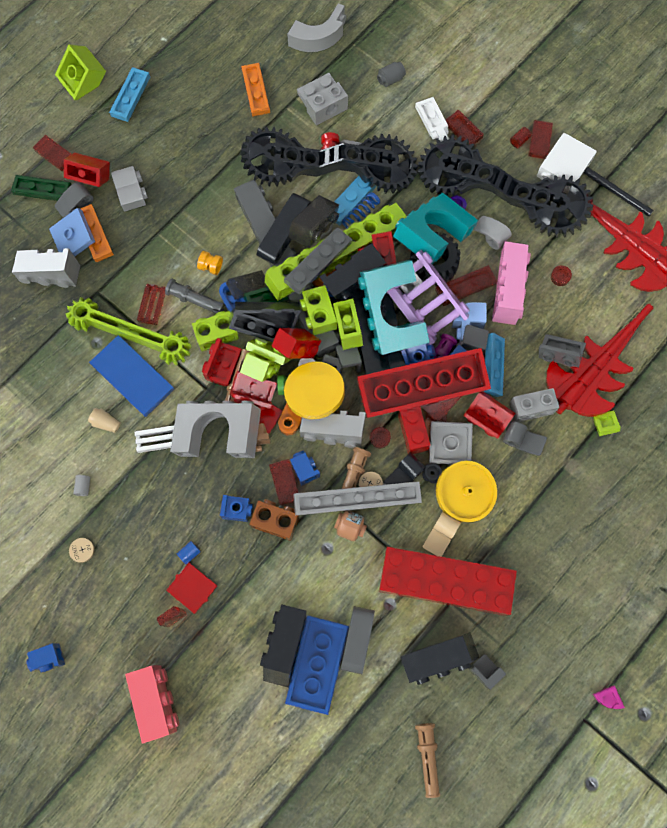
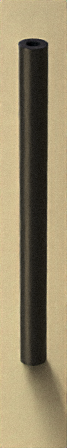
M588 166L583 174L649 217L654 211Z

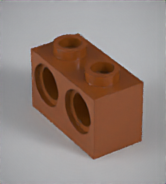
M264 499V502H257L249 525L251 528L291 541L299 515L295 516V509L284 506L282 509L276 507L275 502ZM263 511L271 512V517L268 520L260 519V514ZM282 518H290L291 524L288 527H281L280 520Z

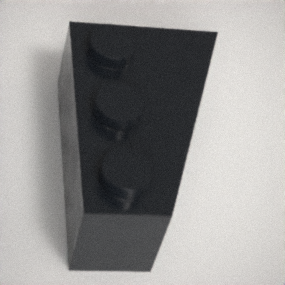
M370 244L351 256V259L344 265L340 263L335 266L336 271L329 276H326L324 273L319 277L338 302L349 300L353 296L352 293L358 288L361 290L358 278L361 277L360 272L386 266L387 263L374 245Z
M235 302L229 317V329L273 342L279 328L295 327L301 312L299 302Z
M281 604L280 610L275 611L272 624H275L273 632L269 631L266 645H269L267 653L263 652L260 666H263V681L289 688L290 676L295 664V657L306 620V610Z
M471 632L401 656L409 683L416 681L417 685L430 681L429 677L436 674L438 678L451 674V669L457 667L459 671L472 667V662L480 658Z

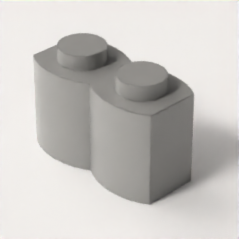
M134 166L111 172L124 212L146 205L145 199L148 196L145 188L140 186V182H143L140 172L135 171Z

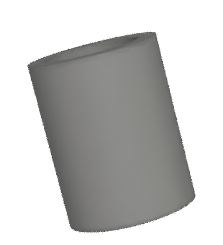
M76 475L73 495L88 496L91 477Z

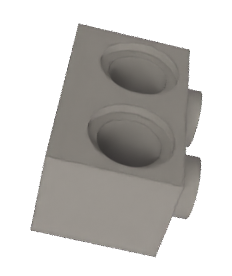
M554 388L515 396L509 403L510 409L516 413L513 417L515 422L552 415L559 409Z

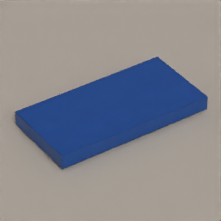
M119 335L89 362L144 417L150 414L174 390V387Z
M307 615L285 704L326 715L329 714L349 626Z

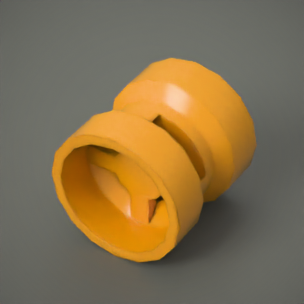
M202 251L197 262V268L202 271L208 270L211 274L218 275L222 267L223 257L218 255L212 256L209 252Z

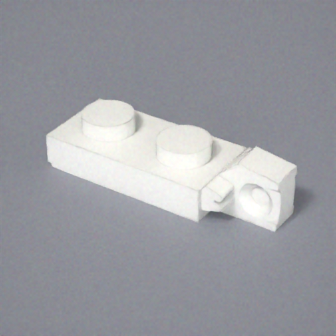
M431 97L417 102L415 108L432 139L438 138L440 141H443L446 135L447 140H449L447 136L449 134L448 124L435 99Z

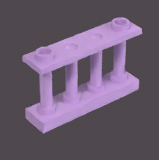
M420 250L416 253L419 260L413 263L414 271L416 272L424 266L431 276L408 294H403L399 288L400 286L393 287L387 292L410 323L424 322V316L447 299L450 300L456 309L434 325L427 326L426 324L431 345L437 339L436 332L460 315L464 321L467 320L470 310L463 301L460 303L431 264L433 262L431 256L427 252L423 253ZM437 283L443 293L420 310H415L411 304L413 303L412 300Z

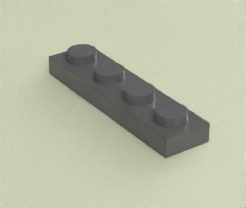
M337 227L284 278V283L300 295L352 243L353 239Z

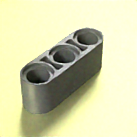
M357 606L353 607L341 670L363 674L375 610Z

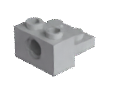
M330 73L297 89V94L307 107V113L315 125L348 109V95L340 83L334 81Z

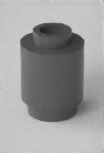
M400 61L393 62L378 70L377 79L380 85L388 87L402 80L406 75V71Z

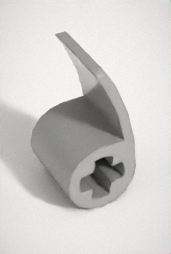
M482 216L473 229L484 234L486 242L496 250L512 236L510 229L506 225L487 216Z

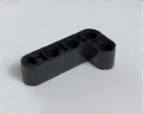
M296 193L289 197L259 245L256 253L257 257L273 265L278 263L301 225L306 227L310 222L313 213L312 201Z

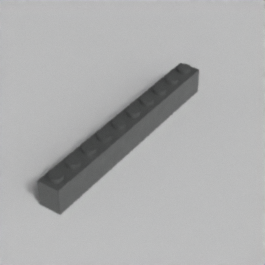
M252 180L234 188V192L258 243L261 244L277 216H273V207L270 201H266L264 198L265 192L261 185L258 186L256 181ZM288 245L276 265L269 264L271 267L279 266L287 258L297 256L294 248H290ZM311 283L305 290L313 289V284ZM293 292L287 295L289 302H299L300 304V299H303L302 293L299 295ZM316 299L310 301L311 304H318L320 302ZM301 308L298 321L302 329H306L313 334L312 329L308 330L305 318L308 317L307 312L302 311ZM320 317L317 318L315 321L318 323H322L325 321V319ZM337 330L314 335L321 340L316 354L317 358L336 351V346H339V341H341Z

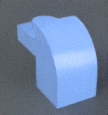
M467 303L466 305L470 310L468 312V319L464 321L460 315L453 320L452 328H457L456 340H459V342L463 340L466 325L484 329L486 324V303Z

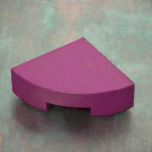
M610 686L593 694L595 699L607 708H625L615 686Z

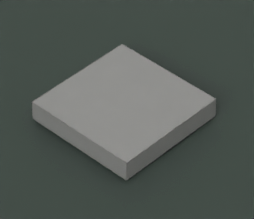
M431 422L429 463L454 464L461 461H471L473 423Z

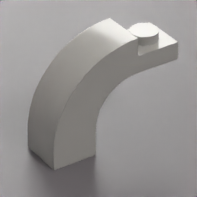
M338 3L330 18L321 25L310 26L296 20L287 34L288 46L299 51L318 52L336 44L343 36V25L346 20L345 6Z

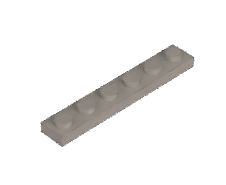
M419 482L293 494L295 516L422 503Z

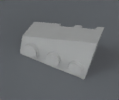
M65 248L63 252L55 253L54 249H48L47 253H39L38 250L17 251L12 273L18 281L26 284L37 282L44 286L56 284L63 288H68L69 286L76 287L80 264L69 248Z
M340 411V414L332 413L321 419L302 418L299 431L300 437H304V440L315 442L317 439L323 440L325 444L329 445L341 443L348 448L361 447L366 412H359V416L347 415V411Z

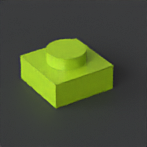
M614 410L593 417L599 436L620 432L621 427Z

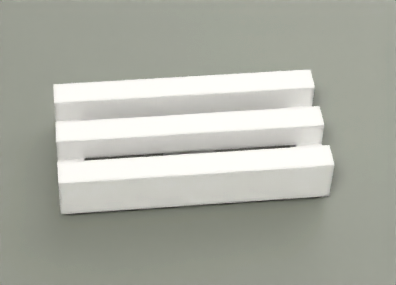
M174 426L136 431L137 452L142 453L171 448L172 442L142 446V444L172 439L173 434L142 439L141 437L173 432Z

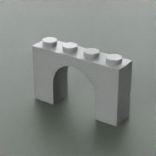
M186 401V404H178L170 452L180 457H199L201 438L205 427L212 420L224 417L229 424L226 453L235 458H255L261 409L251 401H241V403H234L232 401H223V403L204 401V404Z

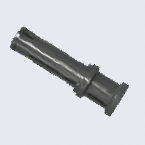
M173 278L169 280L165 288L166 295H173L179 298L181 302L188 301L214 313L224 310L222 308L225 307L224 303L197 293L189 285L179 284Z

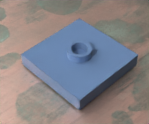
M76 208L49 229L58 251L63 252V249L69 248L74 257L95 242L83 211L79 208Z

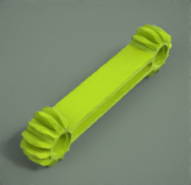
M80 297L79 302L73 300L72 303L74 305L67 306L69 310L66 313V317L69 319L68 323L78 331L83 329L87 332L88 327L93 326L116 336L119 335L124 339L161 352L159 355L160 359L165 360L168 365L173 361L174 365L177 366L178 360L185 363L184 356H190L188 350L192 348L191 344L188 343V337H183L181 332L175 335L173 331H170V336L168 337L97 311L99 309L98 304L90 298L84 300V298ZM87 312L84 317H80L82 313ZM174 345H177V346H178V349H177V350H175V351H170V348H171L172 346H174Z

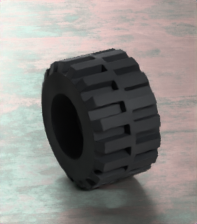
M442 233L439 236L448 242L441 256L445 263L433 266L447 284L448 280L451 281L454 274L456 275L461 252L458 249L459 245L457 242L453 243L451 236L447 238V234ZM411 251L410 260L415 263L419 258ZM424 266L415 272L422 282L431 276Z

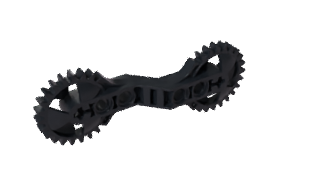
M265 126L264 131L258 128L257 133L251 131L250 136H246L240 152L242 156L241 162L244 163L243 169H249L247 175L254 174V181L258 178L261 179V185L267 181L269 187L272 182L278 187L280 181L283 185H286L287 180L292 182L300 175L317 177L342 170L355 172L364 183L371 182V188L376 185L378 192L383 188L385 194L389 189L394 194L396 189L401 192L403 188H408L409 184L415 179L416 169L418 168V165L415 164L417 158L412 157L415 151L408 150L410 145H403L405 140L398 142V136L391 139L390 134H388L387 138L381 134L379 139L374 135L372 140L367 138L359 145L341 143L323 150L304 148L295 137L289 139L290 133L282 134L283 129L276 132L275 127H273L272 131H269L268 127ZM270 138H274L275 143H270ZM385 145L391 146V150H386ZM403 154L406 160L399 163L398 155ZM262 155V165L254 166L251 161ZM268 170H273V175H268ZM390 176V182H385L384 177Z
M446 135L443 141L437 138L436 145L430 142L431 149L424 148L426 155H420L422 162H418L419 168H421L418 170L421 176L420 179L424 182L425 188L430 189L431 193L436 190L437 196L442 192L448 196V193L451 192L453 197H455L456 191L461 195L474 188L490 191L510 205L524 209L530 223L535 222V229L541 227L540 233H544L547 230L548 237L555 233L556 238H558L559 234L562 233L565 238L568 231L574 235V229L576 228L581 231V223L587 225L586 218H591L590 211L593 210V204H591L593 197H589L591 190H586V183L580 185V179L574 182L572 175L568 180L565 179V174L562 175L561 179L554 175V181L546 177L534 184L519 181L498 166L485 163L480 156L479 150L475 149L473 143L469 145V140L463 141L461 136L455 140L454 135L451 136L450 140H447ZM455 146L460 147L458 155L451 153ZM438 150L443 154L440 159L435 154ZM471 169L469 173H463L465 170ZM443 175L447 178V182L444 186H439L441 176ZM483 175H489L488 178H481ZM566 186L571 187L568 196L563 193ZM522 193L528 194L526 197H519ZM541 198L546 199L544 203L537 202ZM570 212L577 220L575 223H571L566 218ZM552 218L558 219L555 227L550 226Z

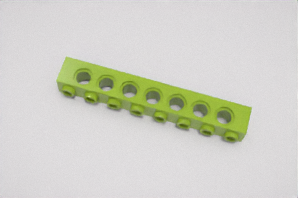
M397 203L391 206L386 205L376 214L371 213L359 223L354 222L348 229L344 230L343 232L356 242L352 241L319 276L333 271L335 266L340 263L344 265L351 259V256L358 252L359 248L373 244L371 234L391 231L393 238L397 229L395 228L397 222L401 218L405 219L407 217ZM323 240L319 241L312 248L304 249L294 258H287L281 265L272 266L267 270L265 283L277 300L295 292L284 283V275L289 274Z

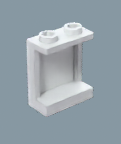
M563 133L540 166L537 177L541 180L548 177L551 181H554V175L561 179L562 175L565 174V179L568 180L572 175L575 182L581 177L587 166L590 165L597 151ZM566 186L563 193L568 194L571 187Z

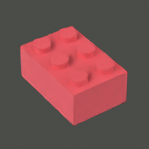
M154 665L125 674L142 744L177 732L179 720L177 714L172 711L173 696L170 690L167 691L165 682L168 681L166 670L162 669L161 665Z

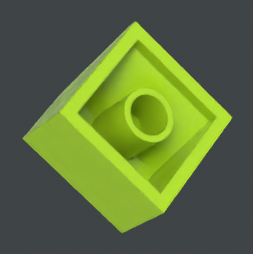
M69 44L55 76L73 99L78 100L99 87L106 70L86 46Z

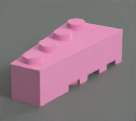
M504 242L501 250L492 322L516 325L518 319H522L523 303L526 294L525 283L528 278L526 268L531 253H528V245Z

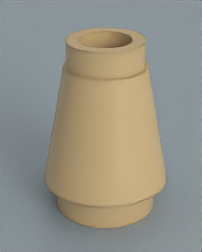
M94 408L88 419V422L92 424L91 426L116 433L121 425V422L102 408Z

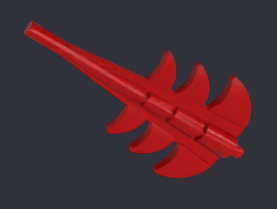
M593 204V210L590 211L591 215L616 239L612 245L604 249V254H618L627 250L629 252L628 256L622 262L617 263L616 268L633 270L642 265L645 267L644 273L639 278L631 281L630 285L647 292L660 291L666 288L667 246H661L664 231L660 221H656L654 228L648 234L643 235L641 233L644 226L642 212H639L636 219L627 225Z
M646 304L639 314L603 347L594 343L589 336H585V351L590 358L582 357L579 367H570L573 373L564 371L556 362L552 361L549 364L546 373V384L548 389L554 388L559 402V409L556 411L558 414H562L567 409L574 411L578 415L595 417L605 414L614 408L615 403L603 399L596 390L613 392L625 387L624 383L613 379L608 372L627 374L633 371V367L623 363L618 357L641 322L653 310L651 304Z

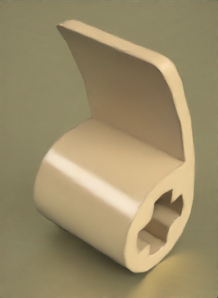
M442 512L423 548L436 556L442 557L461 522Z

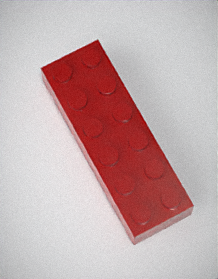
M482 348L356 377L366 418L491 389Z
M387 547L379 592L509 616L512 611L517 571Z

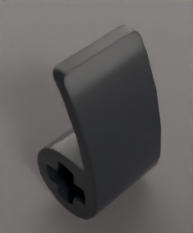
M410 452L384 480V483L389 485L413 482L426 466Z

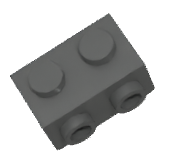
M546 334L543 343L539 347V358L547 362L562 363L568 367H579L586 343Z

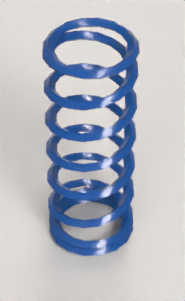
M370 192L366 195V199H362V202L357 204V208H353V213H348V217L342 219V223L347 229L349 227L346 222L349 225L355 222L350 218V214H353L357 221H362L354 213V210H358L360 215L366 218V214L359 209V205H362L367 213H371L370 209L363 204V201H367L373 209H375V205L380 204V199L375 193Z

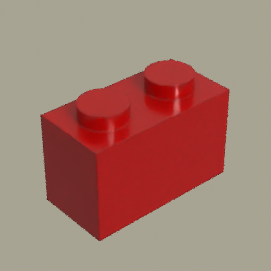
M75 152L64 159V178L97 187L102 186L109 180V161Z
M279 328L272 347L288 359L314 358L319 350L321 340L306 329Z
M420 406L400 410L398 418L408 454L410 452L417 454L429 451L431 444Z

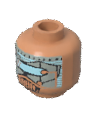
M347 510L344 513L340 512L334 528L337 529L338 536L350 541H356L358 536L363 537L367 526L364 525V517L362 515Z

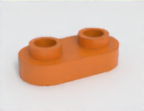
M287 403L278 421V426L284 435H293L298 431L302 417L296 415ZM291 421L292 425L285 426V422Z

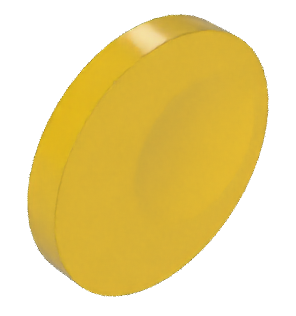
M308 362L297 367L288 376L284 386V395L289 408L296 415L305 419H321L331 415L340 407L345 395V385L339 371L330 364Z
M461 461L448 466L441 473L436 485V498L440 508L450 517L459 522H475L486 517L493 509L497 499V485L490 471L483 465L473 461Z

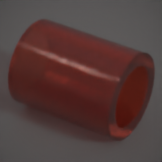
M522 127L510 138L511 144L515 148H520L531 138V132L526 127Z

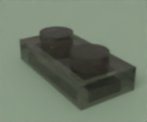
M262 270L230 278L226 282L235 300L243 298L244 293L268 287Z

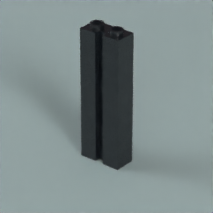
M358 288L352 293L353 296L350 299L354 300L362 334L363 346H360L365 375L405 366L406 363L401 352L402 350L383 355L378 353V350H374L372 339L375 338L373 330L370 331L367 321L370 318L369 310H365L363 298H366L364 289L359 290ZM386 292L381 301L382 306L386 305L384 309L387 311L383 319L391 326H398L393 299Z

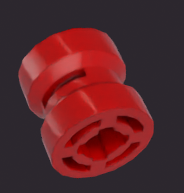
M328 132L321 136V144L323 146L321 150L340 143L339 135L336 133Z

